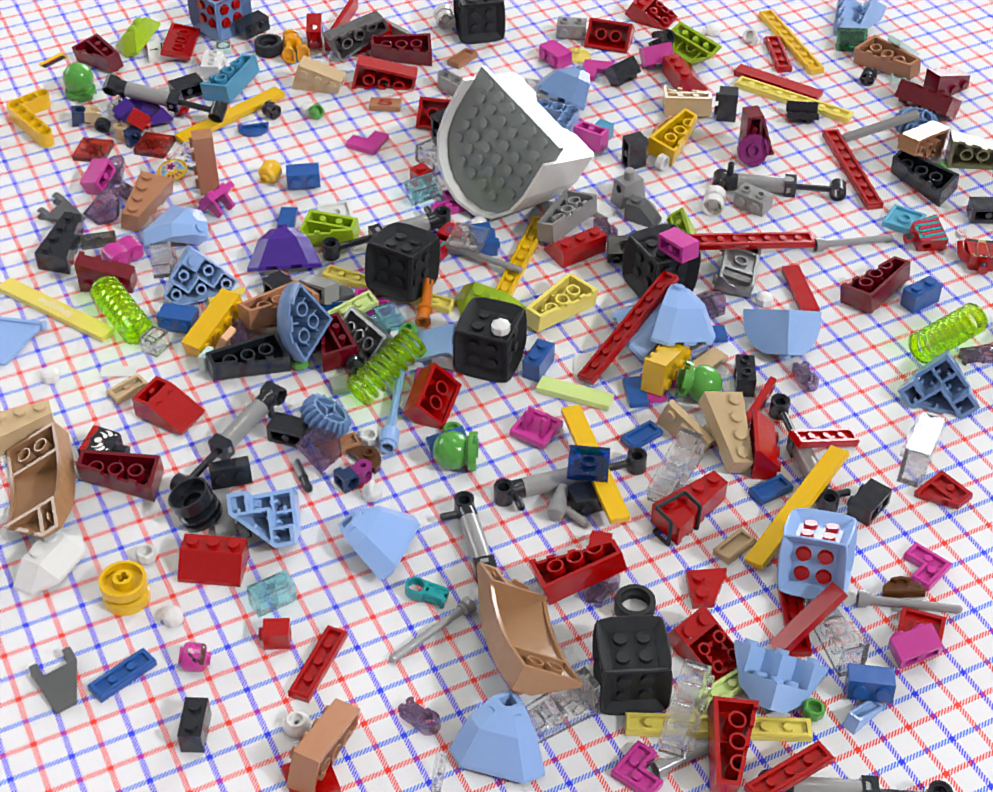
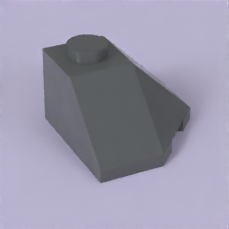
M632 194L625 203L624 220L645 227L656 226L662 221V217L655 205L648 199Z

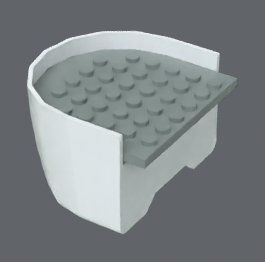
M481 66L476 77L462 79L443 114L437 132V161L445 186L454 200L472 215L489 219L508 215L560 196L565 189H569L578 181L594 156L593 152L576 134L562 128L536 101L535 91L518 74L514 72L494 74L487 66Z

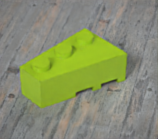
M309 209L299 231L308 236L313 247L322 246V240L327 237L337 238L339 243L356 239L360 234V227L356 217Z

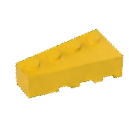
M684 108L648 137L647 153L655 158L661 153L669 156L668 165L672 167L694 132L698 115Z
M224 288L220 289L181 341L186 353L198 357L207 346L215 349L221 336L230 326L235 329L239 326L238 303L243 302L240 294Z
M683 342L675 343V346L661 344V347L658 346L655 352H651L650 358L646 357L644 359L640 390L661 397L666 390L669 391L672 380L677 379L680 368L683 369L685 366L683 361L685 359L690 360L692 350H690V346L682 345Z

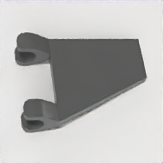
M58 192L52 195L55 198L53 204L57 206L51 212L43 207L37 210L40 213L38 219H48L57 222L64 212L81 214ZM81 214V218H82V222H83V221L85 220V216H84L83 214Z
M70 646L62 649L63 658L67 664L46 675L42 674L36 663L29 666L31 677L37 683L56 715L77 704V658Z

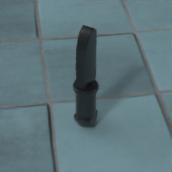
M296 459L294 461L295 472L303 485V490L310 493L313 490V486L301 461Z

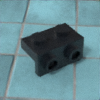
M787 101L785 117L791 122H798L799 119H804L805 122L813 123L814 120H819V113L817 112L818 102Z

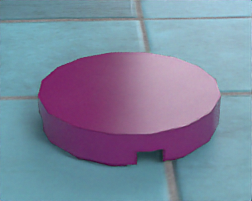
M756 133L744 136L737 146L739 160L748 166L760 165L769 154L767 140Z

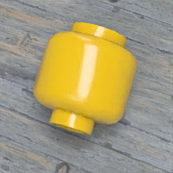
M273 159L265 160L258 169L260 180L265 184L275 183L282 174L280 163Z

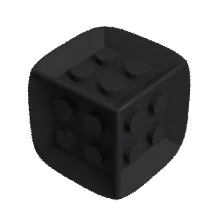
M453 0L455 27L462 43L478 44L504 39V0Z
M401 222L391 223L372 236L366 247V286L378 294L402 302H413L421 297L423 279L430 278V281L433 279L435 284L438 278L440 266L439 237L430 231Z
M660 224L636 231L626 241L622 274L628 286L639 298L643 296L663 270L678 275L680 280L677 284L684 285L685 288L690 289L692 292L696 286L701 262L700 250L699 257L683 264L658 250V234L674 227L680 229L674 224Z
M474 297L471 299L461 314L454 333L453 354L456 370L470 377L497 383H507L513 377L524 354L527 339V316L525 309L513 303L491 298ZM499 318L507 319L510 323L508 335L502 337L494 335L491 331L493 320Z
M630 615L608 617L596 621L592 641L593 674L597 703L601 713L619 716L625 715V712L657 713L666 710L671 700L673 674L669 638L662 617Z

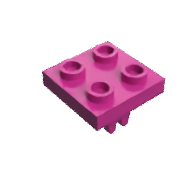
M230 180L226 184L224 182L219 184L214 191L211 190L204 195V198L198 202L199 206L196 209L201 210L202 213L209 209L217 218H220L224 213L217 204L218 201L228 210L235 206L228 195V192L235 186L234 183Z
M528 406L524 414L511 427L510 436L543 450L563 427V420Z

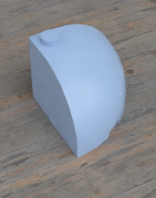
M743 309V325L749 341L756 349L763 353L779 355V358L791 359V355H803L815 344L820 331L822 312Z

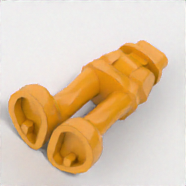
M294 29L285 30L282 40L284 46L282 51L283 59L288 63L294 64L296 62L294 49H296L299 62L303 55L309 57L310 49L305 44H302V39L297 31Z

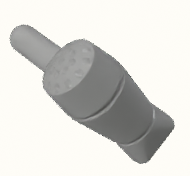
M559 484L548 504L547 516L553 521H560L566 514L580 525L586 526L588 520L567 506L568 486Z

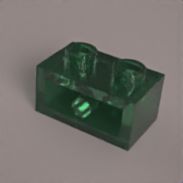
M837 27L836 51L854 52L856 46L867 40L868 28Z

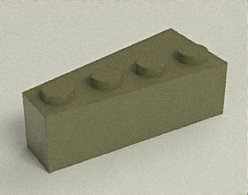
M950 130L945 153L946 166L948 168L993 170V141Z

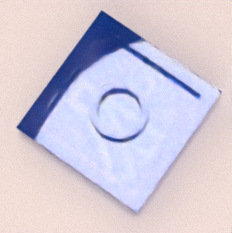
M570 445L567 479L608 483L610 448Z

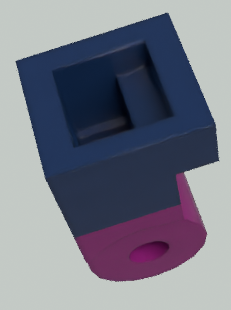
M360 459L354 465L345 469L341 467L334 469V483L347 494L372 479L371 461Z

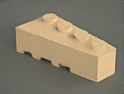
M704 391L698 404L700 409H703L706 423L709 424L712 430L711 435L714 441L717 442L718 451L727 473H747L754 461L743 393Z

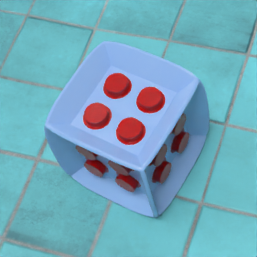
M793 509L785 523L780 545L777 572L778 590L792 596L815 599L833 581L847 594L856 549V518L818 509Z

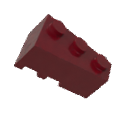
M339 312L330 314L333 320L322 336L323 373L345 367L346 359L351 355L358 354L357 344Z

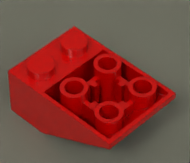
M634 0L625 12V15L635 23L660 30L668 29L678 17L659 0Z
M155 376L132 398L135 416L179 435H183L205 413V409L176 385L158 376Z
M705 605L668 632L669 644L676 654L711 682L724 677L737 666L733 641Z

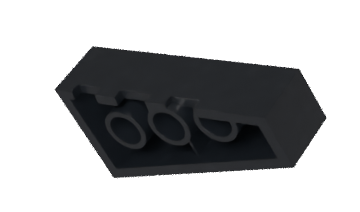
M899 150L892 158L891 172L938 207L957 189L959 174L902 150Z
M63 213L34 252L38 269L71 274V266L75 261L74 256L78 252V244H80L84 233L81 214Z
M277 331L205 353L207 369L213 381L291 371L290 355L283 346Z

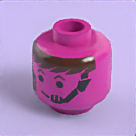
M186 642L184 647H180L178 665H181L184 671L202 672L205 669V665H210L211 652L207 651L206 644Z

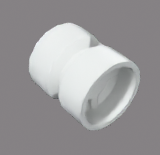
M446 4L438 5L433 12L437 26L440 30L449 31L455 25L453 12L450 6Z
M712 185L705 190L702 210L706 215L715 217L723 212L726 200V191L723 187Z

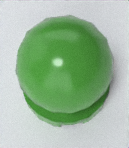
M80 62L72 63L65 68L62 79L66 87L67 99L70 101L74 99L79 102L93 99V95L97 94L93 83L94 76L91 69Z
M686 359L683 361L685 367L684 369L680 368L675 387H679V392L675 393L676 397L685 398L688 394L693 400L699 402L704 391L721 392L722 378L715 368L709 365L694 367L693 361Z
M446 431L439 435L434 441L432 449L437 463L443 468L450 470L460 469L466 465L468 466V471H477L478 432L470 431L467 437L457 431Z

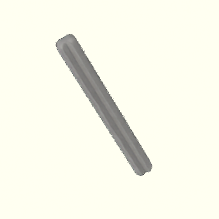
M918 110L907 112L843 133L842 137L847 143L920 118Z

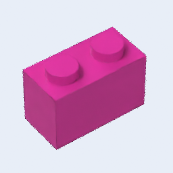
M552 39L539 45V58L553 68L559 69L572 65V51L556 40Z
M672 42L640 48L639 54L642 67L647 66V69L653 68L658 63H661V66H663V56L674 54Z
M584 120L573 126V133L593 152L600 153L608 147L609 129Z
M109 158L92 159L80 181V185L87 194H104L116 168Z
M674 227L658 234V250L683 264L699 257V240Z
M932 622L926 625L924 623L917 624L912 630L906 632L898 631L891 635L888 647L899 669L941 655L944 647Z

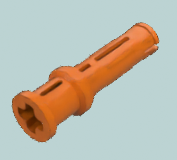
M424 278L422 281L420 304L416 308L418 314L415 318V324L419 327L430 326V314L433 311L431 298L434 280L431 279L430 281V278Z

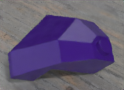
M125 97L112 110L114 113L112 116L118 122L127 123L126 120L134 107L151 117V127L174 121L163 107L161 108L159 105L132 98L127 99Z
M288 224L277 225L275 229H270L258 239L247 267V272L322 267V263L308 236L295 227H288Z

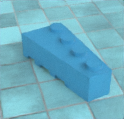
M242 54L230 62V66L220 69L218 75L210 76L208 82L203 81L200 83L204 100L231 103L260 72L256 55Z

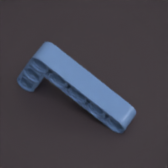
M546 99L537 100L562 128L573 132V126L579 122V109L576 106Z

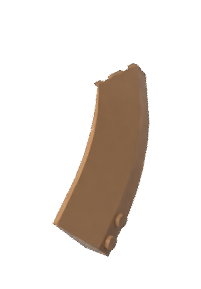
M55 421L6 450L11 489L9 516L7 524L3 526L7 530L45 539L62 528L72 510L75 496V467L69 433Z
M478 562V601L482 628L491 657L503 680L509 685V689L517 695L527 694L534 696L582 687L583 682L567 662L554 635L546 603L548 598L541 593L529 591V586L515 578L513 581L503 576L504 571L499 568Z

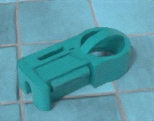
M416 576L406 581L405 595L411 600L420 602L424 600L443 609L449 598L450 590L444 586ZM419 585L423 590L415 592L409 586Z

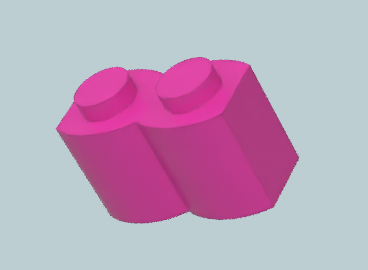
M132 235L124 236L117 242L109 243L101 249L103 259L109 262L114 260L127 264L128 262L140 259L144 255L142 245Z

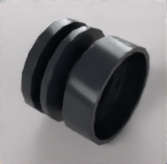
M202 477L185 479L172 489L168 497L170 508L179 517L185 529L190 532H201L212 527L219 520L223 512L222 503L213 493L207 481Z

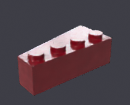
M430 33L371 35L373 58L391 62L432 66Z
M902 78L894 95L899 98V102L904 104L911 102L913 107L927 108L929 112L932 111L933 114L935 112L940 113V117L947 120L950 117L955 119L962 103L961 100Z
M894 256L879 264L877 269H869L864 276H856L852 278V282L841 284L840 302L872 314L910 279L911 261Z
M81 449L76 464L81 480L152 502L156 500L164 472L160 455Z

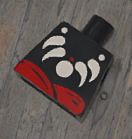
M97 425L92 426L78 449L79 455L81 449L130 453V446L123 445L120 433Z

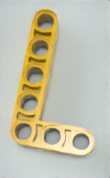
M38 89L13 99L6 104L10 120L43 148H50L55 144L52 129L35 115L51 107L48 90Z

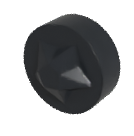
M99 117L96 119L94 127L98 132L107 133L111 128V123L108 119Z

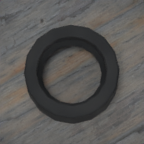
M263 34L254 40L255 53L259 57L273 58L279 56L283 51L282 39L278 35Z
M629 584L617 591L614 600L616 616L655 614V595L647 587L639 584ZM629 599H638L645 602L648 607L641 611H631L625 608L622 603Z

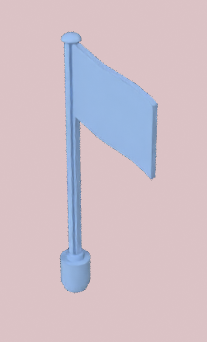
M0 316V366L8 365L17 357L34 335L41 329L42 331L46 330L47 322L45 320L36 321Z
M446 324L424 331H417V335L410 340L403 339L388 424L381 428L378 446L381 452L391 454L398 447L400 430L396 427L407 364L452 355L455 324Z

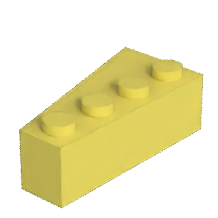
M569 272L526 308L527 326L536 332H540L594 306L598 289Z

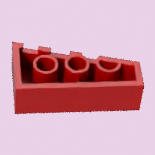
M714 470L653 503L650 521L667 536L669 522L655 510V507L678 493L687 491L702 505L701 523L708 513L713 512L725 500L728 482ZM686 495L660 508L673 521L671 541L677 546L682 542V538L685 535L688 536L696 525L698 506Z
M614 539L587 545L586 549L567 550V554L556 557L555 554L548 555L546 559L536 561V559L528 560L534 578L544 596L548 598L547 602L549 605L627 570L623 553Z
M713 696L707 708L710 792H737L741 786L759 701Z

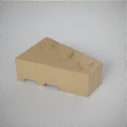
M303 55L298 64L291 89L338 94L343 85L346 72Z
M664 85V115L675 116L686 108L699 117L711 116V92L693 89L691 92L682 91L683 88L680 87L677 90L668 89V86Z
M49 400L0 411V457L6 454V450L54 421Z

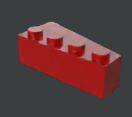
M358 54L351 89L364 88V90H370V88H380V90H386V88H393L394 90H414L418 68Z

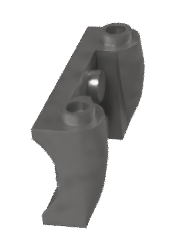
M762 249L720 250L723 259L719 274H715L712 284L715 285L714 288L725 293L749 298L754 288Z

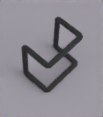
M682 491L655 507V510L669 522L667 541L657 532L659 531L657 527L653 529V534L666 546L671 544L673 521L660 508L681 496L686 495L698 506L696 525L693 529H699L702 505L687 491Z

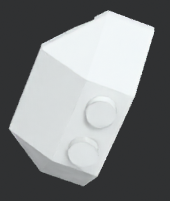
M59 529L45 539L39 538L21 559L13 585L14 590L33 596L38 591L46 590L61 583L86 554L82 535L66 529Z

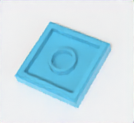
M894 204L882 221V227L903 234L909 233L912 223L926 218L927 214Z

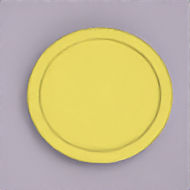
M569 49L572 51L573 63H582L585 59H590L591 57L586 49Z

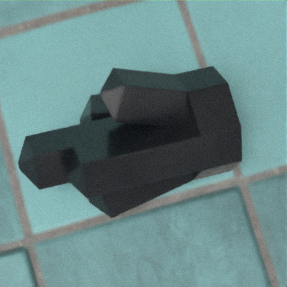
M669 28L662 31H654L651 33L652 38L657 39L650 41L648 45L674 43L675 34Z

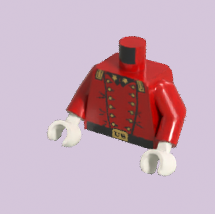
M958 227L955 231V236L959 239L957 241L958 257L966 263L969 270H976L981 275L992 272L993 241L966 238L964 240L968 229L965 227L962 234L959 232Z

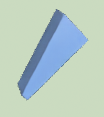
M875 701L863 703L848 713L843 727L854 735L879 714L884 706Z

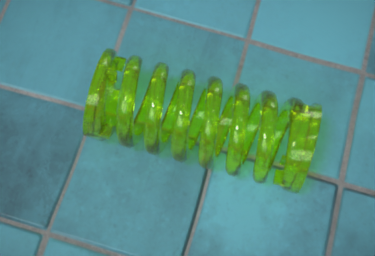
M104 276L95 281L90 289V296L123 340L131 345L144 342L149 337L147 335H151L153 324L119 280L114 276Z
M966 303L955 311L911 334L908 339L909 350L917 361L927 364L946 350L951 351L968 341V339H972L984 332L988 325L987 316L977 304ZM918 339H919L920 348L922 349L923 352H921L920 349H919Z
M406 327L393 337V341H388L386 347L381 348L378 354H374L371 357V361H366L364 367L357 370V374H352L345 381L348 389L361 403L369 406L375 401L373 398L379 397L377 389L385 392L387 389L385 383L392 385L394 383L392 376L400 378L401 373L399 369L406 372L408 370L406 363L414 365L416 361L413 356L419 359L427 353L426 346L412 330ZM407 334L413 338L412 341L408 338ZM385 354L390 357L392 362L386 358ZM378 361H380L383 364L386 370L381 365H379ZM371 368L375 369L379 377L374 372H372ZM364 374L368 376L373 385L365 379Z

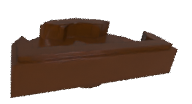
M362 445L348 450L349 455L357 461L360 459L371 461L374 474L380 470L381 456L376 449Z
M904 576L890 578V581L882 588V596L925 597L926 594L921 584L918 585L916 582L911 581L910 577Z

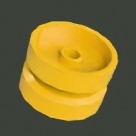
M129 560L118 561L106 567L99 576L98 585L104 606L113 615L131 616L140 612L148 605L151 599V591L146 571L139 563Z

